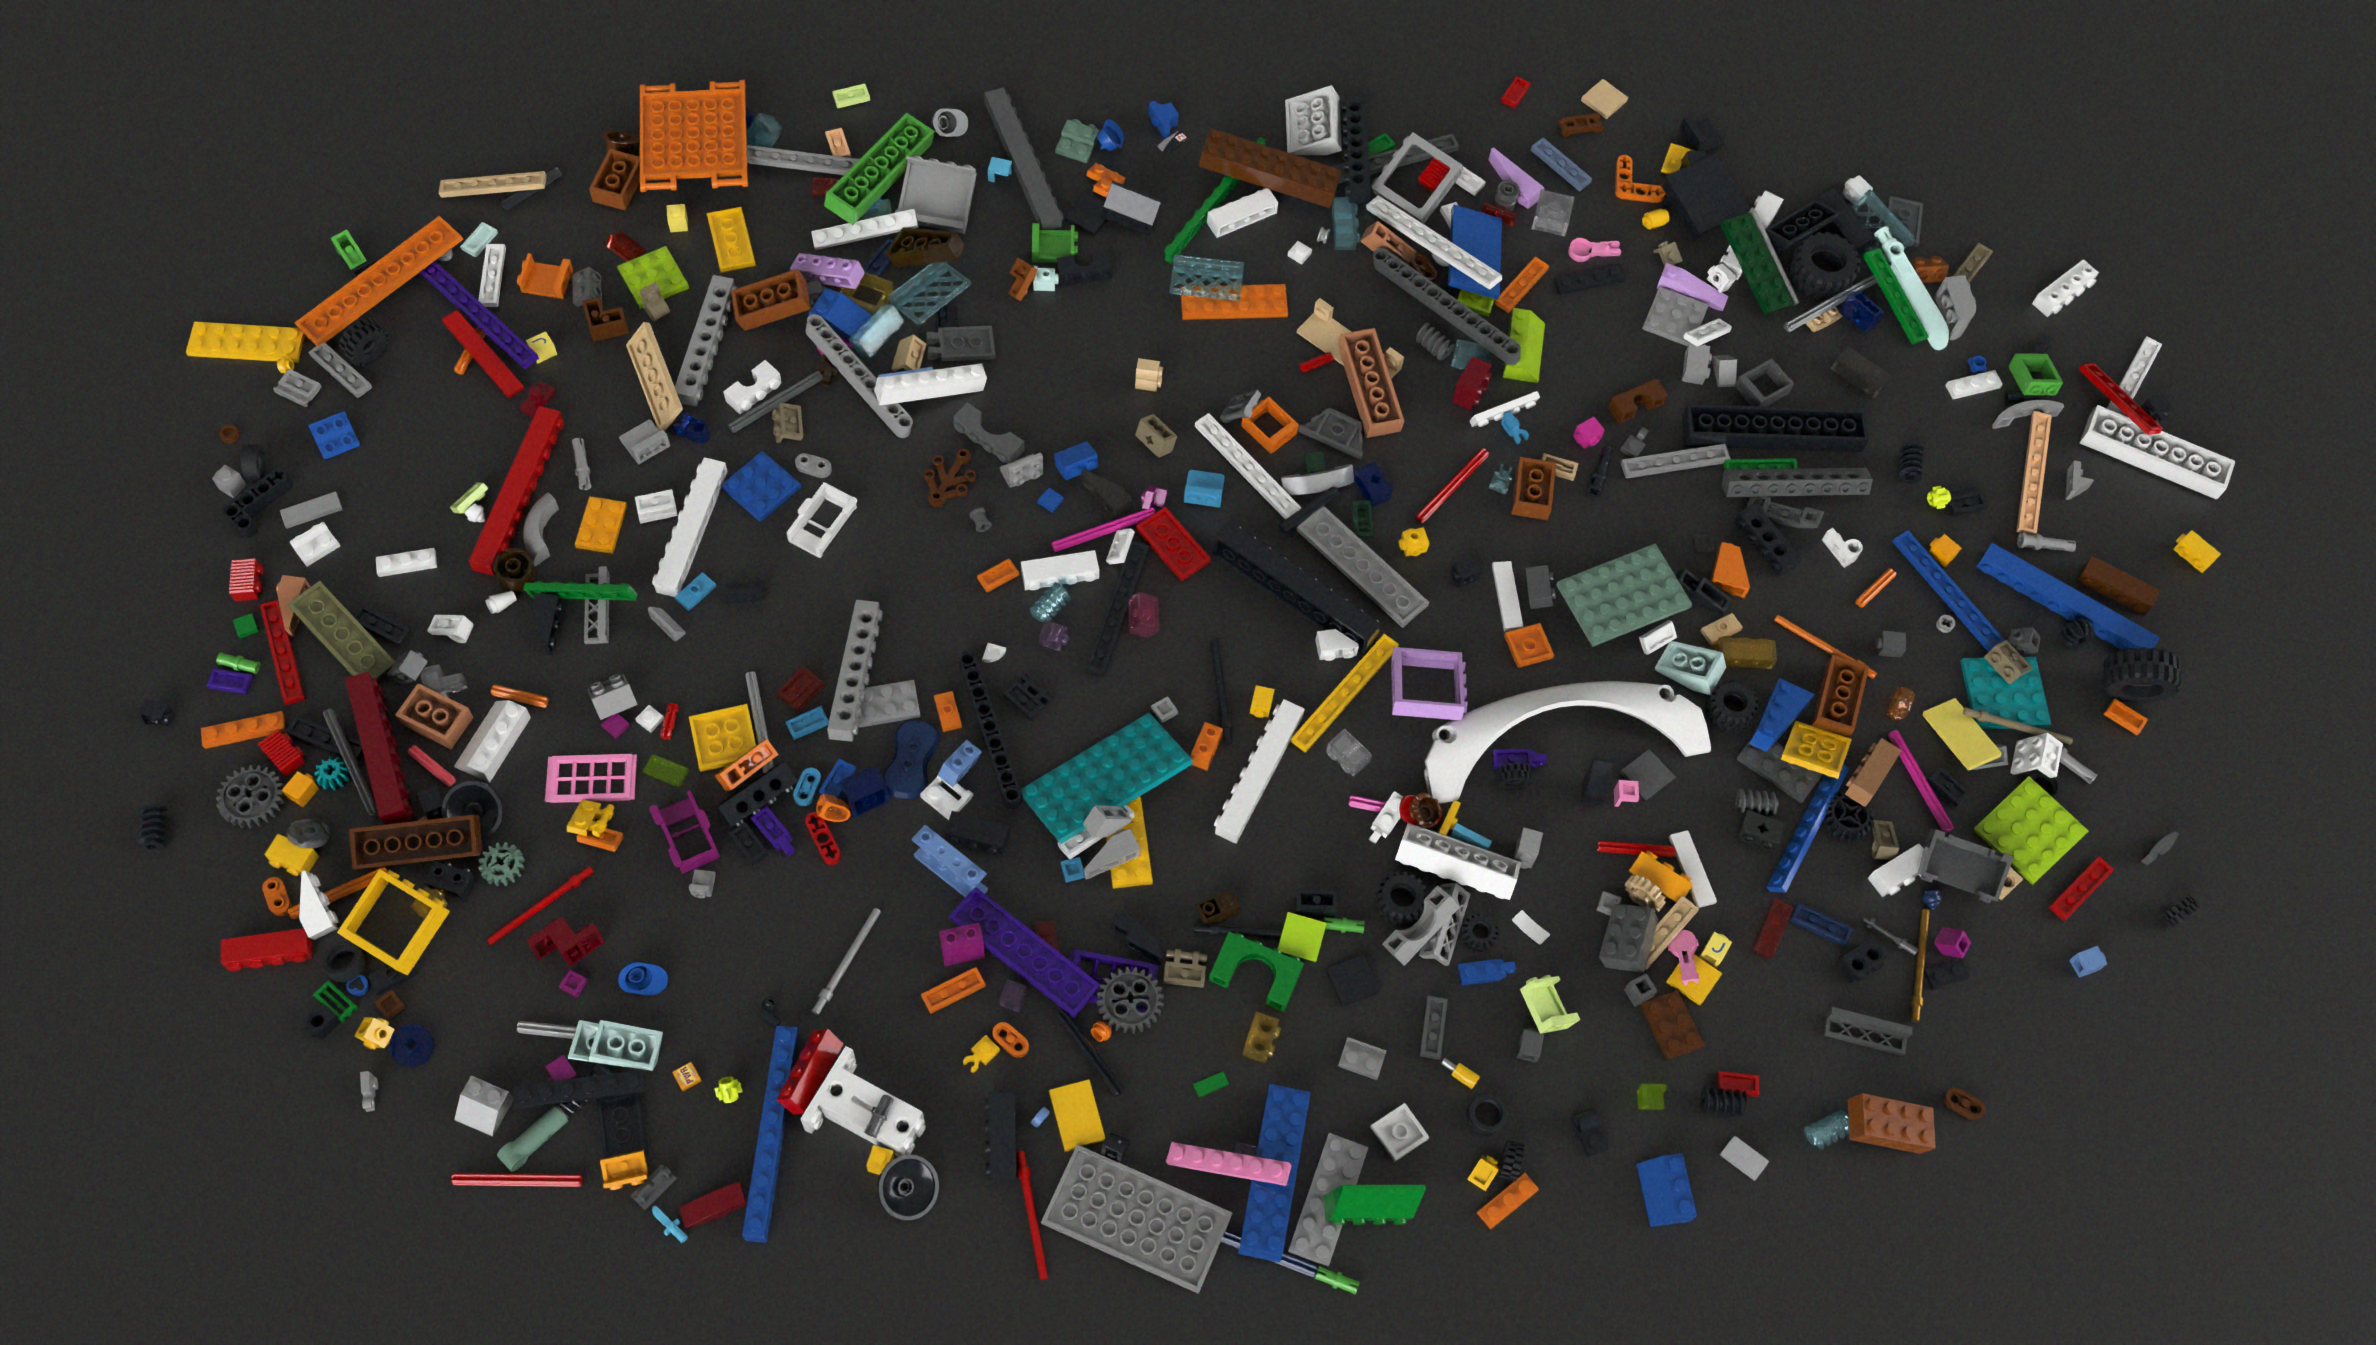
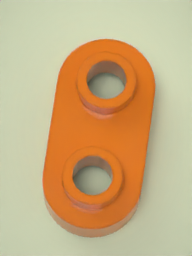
M278 877L268 878L262 886L268 907L274 915L284 916L288 914V909L292 907L286 886ZM276 884L273 889H270L271 885ZM282 901L280 906H276L278 902Z
M1000 1022L994 1026L993 1039L1010 1055L1021 1058L1028 1053V1040L1010 1024ZM1001 1032L1007 1033L1005 1037L999 1036ZM1021 1045L1022 1049L1017 1051L1015 1046Z

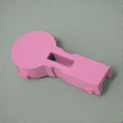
M1579 237L1571 242L1568 254L1577 262H1585L1590 257L1620 256V242L1605 241L1595 243Z
M1681 930L1668 945V950L1681 961L1679 963L1682 972L1681 979L1684 985H1687L1689 981L1699 983V975L1696 973L1693 954L1697 950L1699 943L1695 935L1688 930ZM1682 951H1687L1688 955H1683Z

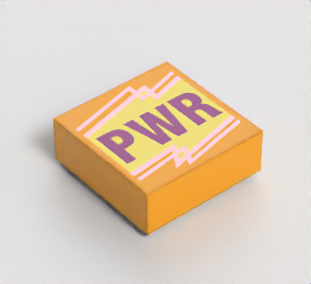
M692 1062L672 1072L682 1091L701 1082Z

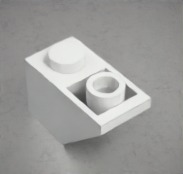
M1336 629L1317 631L1315 641L1319 660L1331 661L1335 658H1352L1357 656L1358 643Z

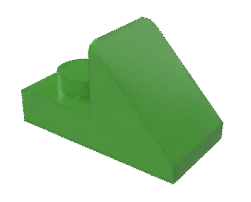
M347 229L331 237L339 256H342L350 270L367 262Z

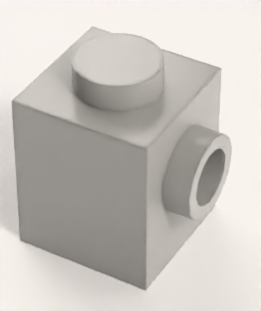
M227 465L218 470L212 478L219 490L232 498H235L247 485L240 473Z

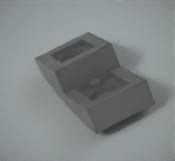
M2173 832L2159 840L2148 850L2141 862L2148 866L2156 859L2158 854L2164 855L2171 849L2179 833Z

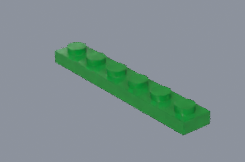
M1878 248L1866 252L1863 257L1911 344L1925 341L1929 336L1881 249Z
M534 581L533 583L525 582L523 588L532 598L535 597V593L559 595L560 599L636 601L637 592L626 583L612 585L610 583L594 584L586 582L585 584H577L575 582H568L566 584L555 581L550 583Z

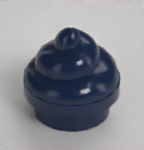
M1924 890V895H1922L1923 902L1930 909L1934 910L1942 901L1940 890Z

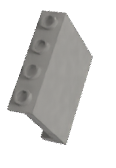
M916 155L912 157L907 156L908 163L899 207L898 210H895V213L914 209L918 226L965 234L977 177L976 169L970 165L958 166L956 163L949 161L942 163L933 158L925 160Z

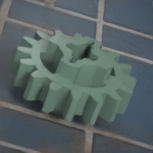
M507 842L503 846L496 843V848L493 849L489 846L490 851L488 853L482 852L485 858L479 859L481 866L478 868L482 872V877L487 879L489 884L494 882L496 886H499L503 882L507 886L509 880L513 883L515 882V876L521 877L519 870L525 869L523 864H521L525 862V859L521 856V851L517 850L515 845L509 848Z

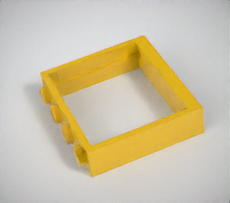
M379 869L337 933L395 970L408 975L450 911L443 907V901L436 897L433 900L428 898L430 894L423 889H413L415 884L406 879L403 881L398 880L400 875L391 870L386 873ZM389 882L432 908L399 959L355 933Z

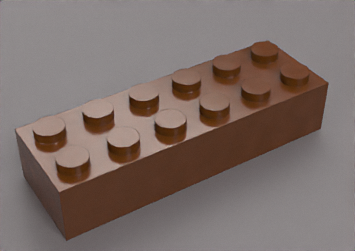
M479 815L349 829L353 870L483 855Z

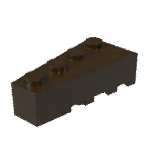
M903 227L886 251V255L894 267L898 268L958 260L966 247L957 232Z

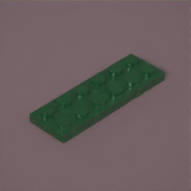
M1748 213L1723 220L1720 225L1763 314L1767 315L1792 307L1795 303L1752 214Z

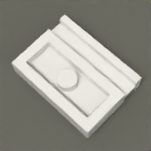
M672 489L635 497L640 524L678 516Z

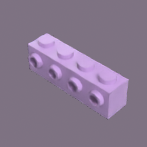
M803 253L798 254L790 267L791 271L798 269L805 277L806 282L820 280L823 285L856 289L865 273L859 261Z

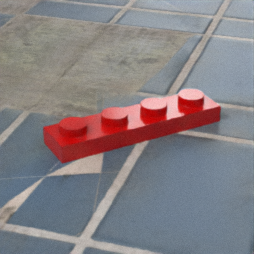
M2098 856L2055 900L2049 909L2065 921L2115 869Z

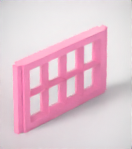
M606 754L548 757L545 802H580L582 799L592 802L635 800L637 755ZM608 762L607 776H594L595 763ZM612 762H625L624 776H611ZM572 763V777H559V765ZM577 763H590L588 777H576ZM611 779H624L623 793H610ZM576 780H589L588 794H575ZM606 780V793L593 794V781ZM558 781H571L570 794L557 795Z

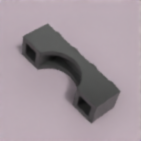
M968 402L953 417L954 427L958 432L966 434L971 441L982 445L987 452H992L1002 462L1008 464L1014 462L1025 451L1024 441L1012 432L994 435L985 431L981 426L982 412Z

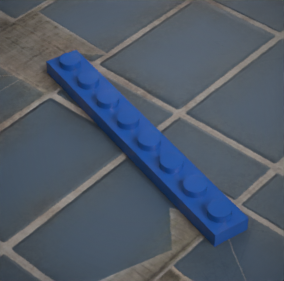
M1909 530L1894 538L1892 541L1894 545L1988 652L1997 644L2005 641Z
M1845 764L1842 766L1838 779L1824 775L1767 885V889L1770 892H1786L1826 816L1825 811L1829 810L1827 804H1832L1830 799H1834V794H1837L1849 771Z

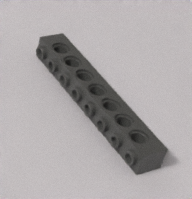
M1867 468L1724 470L1721 486L1727 497L1869 495L1873 478Z

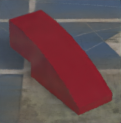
M739 1181L706 1194L679 1209L686 1230L724 1217L728 1212L746 1207L747 1202Z

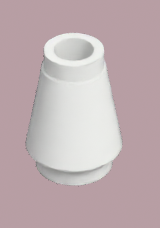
M511 590L489 596V599L485 601L489 611L493 614L501 612L517 601Z

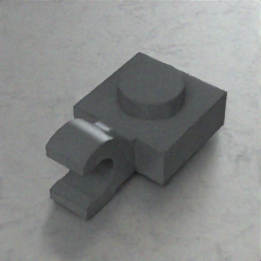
M1642 427L1636 437L1630 435L1620 451L1631 458L1638 457L1646 446L1643 441L1647 437L1649 430Z

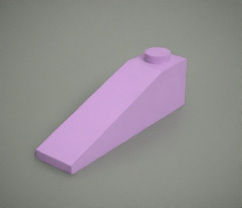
M1493 147L1490 152L1489 162L1502 181L1512 180L1518 184L1520 192L1517 201L1529 209L1541 199L1544 187Z
M1668 263L1664 267L1657 289H1659V286L1707 303L1709 304L1708 307L1722 312L1728 299L1727 295L1718 292L1717 289L1696 276Z

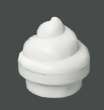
M475 503L466 511L465 515L469 521L485 522L484 508L481 505L478 506Z

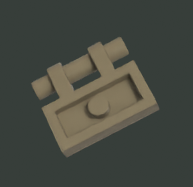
M1176 948L1175 950H1167L1166 958H1173L1174 962L1166 961L1163 983L1204 988L1206 966L1198 965V961L1207 962V954H1200V951H1193V953L1184 952ZM1180 959L1190 960L1192 964L1180 963Z

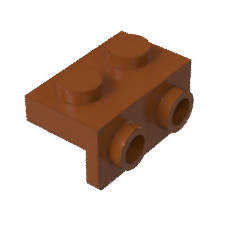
M1932 256L1931 258L1916 257L1909 260L1922 283L1943 282L1944 278L1948 275L1949 265L1940 256Z

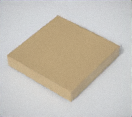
M1604 79L1598 82L1581 98L1583 103L1605 119H1608L1628 100L1626 95Z

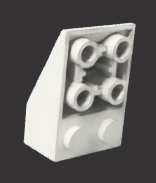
M304 870L301 875L299 919L308 937L316 940L339 929L337 926L339 919L334 911L329 910L327 906L330 904L329 899L325 893L320 892L318 887L321 884L317 876Z

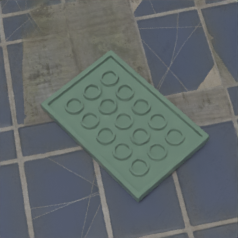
M1656 543L1560 580L1556 584L1592 647L1689 609L1692 606L1690 599Z

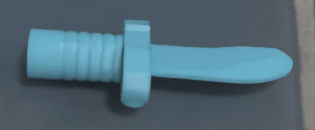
M653 1206V1215L666 1227L663 1233L666 1236L672 1233L681 1243L685 1242L688 1236L678 1227L681 1222L678 1219L672 1222L657 1206Z

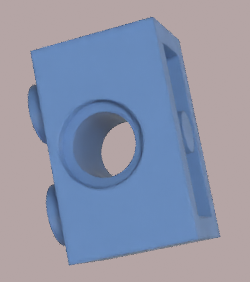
M966 740L943 763L938 776L954 787L976 764L982 751Z

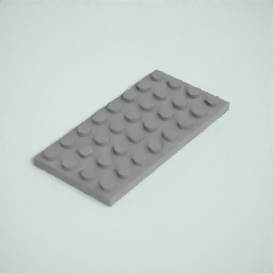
M1077 1144L1041 1224L1199 1294L1233 1213Z

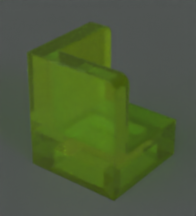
M1642 1083L1638 1088L1639 1109L1663 1110V1093L1667 1089L1666 1084Z

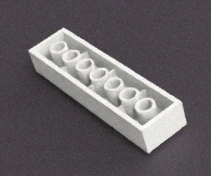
M2099 405L2090 414L2080 440L2082 445L2214 499H2218L2227 489L2235 461L2163 431L2159 434L2147 435L2130 418Z

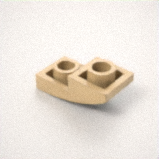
M1833 307L1805 324L1812 332H1816L1836 322L1842 315L1836 307Z

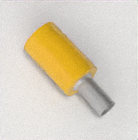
M1446 1058L1441 1063L1453 1072L1451 1076L1470 1089H1473L1480 1078L1479 1075L1461 1063L1455 1065Z

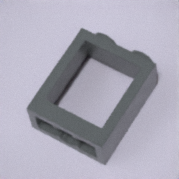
M1771 358L1739 376L1734 387L1751 406L1767 407L1788 395L1794 383ZM1764 374H1767L1780 388L1767 397H1764L1752 383V381Z

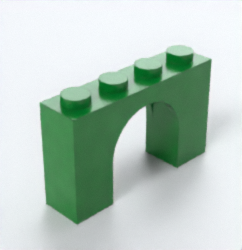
M1228 932L1210 973L1209 981L1228 989L1232 977L1241 963L1251 959L1263 961L1269 965L1274 974V983L1268 994L1266 1005L1285 1012L1304 963L1295 956L1289 957L1282 954L1276 948H1267L1259 941H1250L1240 933Z

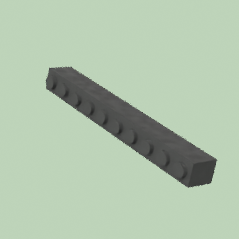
M1004 87L984 92L986 108L1009 160L1012 161V167L1035 219L1039 223L1040 230L1062 228L1063 213L1057 208L1056 197H1052L1051 186L1049 183H1046L1045 173L1039 168V159L1035 158L1033 146L1028 143V135L1026 131L1023 132L1021 119H1017V111L1015 106L1011 105L1009 93L1006 94Z

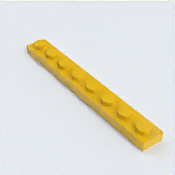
M1383 634L1294 734L1290 742L1306 753L1392 656L1393 648L1399 647V644L1386 634Z

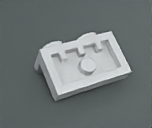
M324 522L314 525L310 530L290 541L293 549L306 566L311 565L340 547V544Z

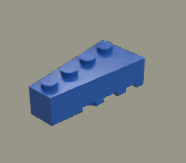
M1779 678L1771 691L1749 744L1768 752L1781 735L1807 708L1815 694Z

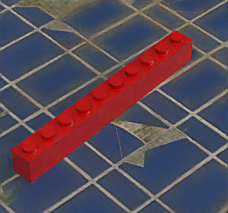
M542 406L538 407L468 561L473 571L495 576L493 570L494 560L499 554L501 555L505 553V550L509 549V542L516 534L518 522L522 521L525 506L529 505L530 495L537 487V479L539 475H542L544 464L550 458L551 448L557 442L558 432L564 426V419L560 411Z

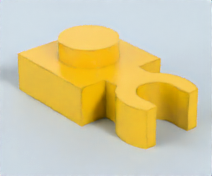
M985 1035L971 1048L973 1055L965 1057L963 1064L966 1065L968 1062H973L974 1066L970 1070L974 1073L978 1070L980 1062L986 1066L1000 1052V1048Z

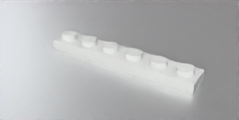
M910 209L860 220L854 225L847 223L811 231L814 248L819 250L900 232L903 227L918 228L915 210Z

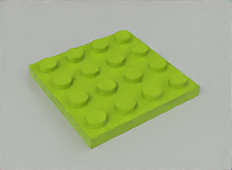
M2030 776L1973 829L1995 851L2014 856L2011 866L2032 885L2089 832Z

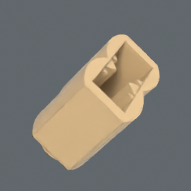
M1138 358L1135 389L1157 392V387L1161 388L1163 367H1160V361Z

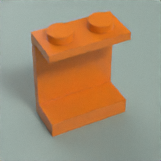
M528 253L526 260L522 262V272L517 277V284L520 286L521 292L564 299L573 273L571 261L563 259L561 266L536 263L533 260L532 254Z

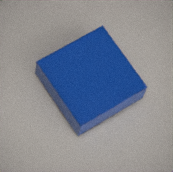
M1048 488L1038 499V504L1053 513L1064 501V497Z

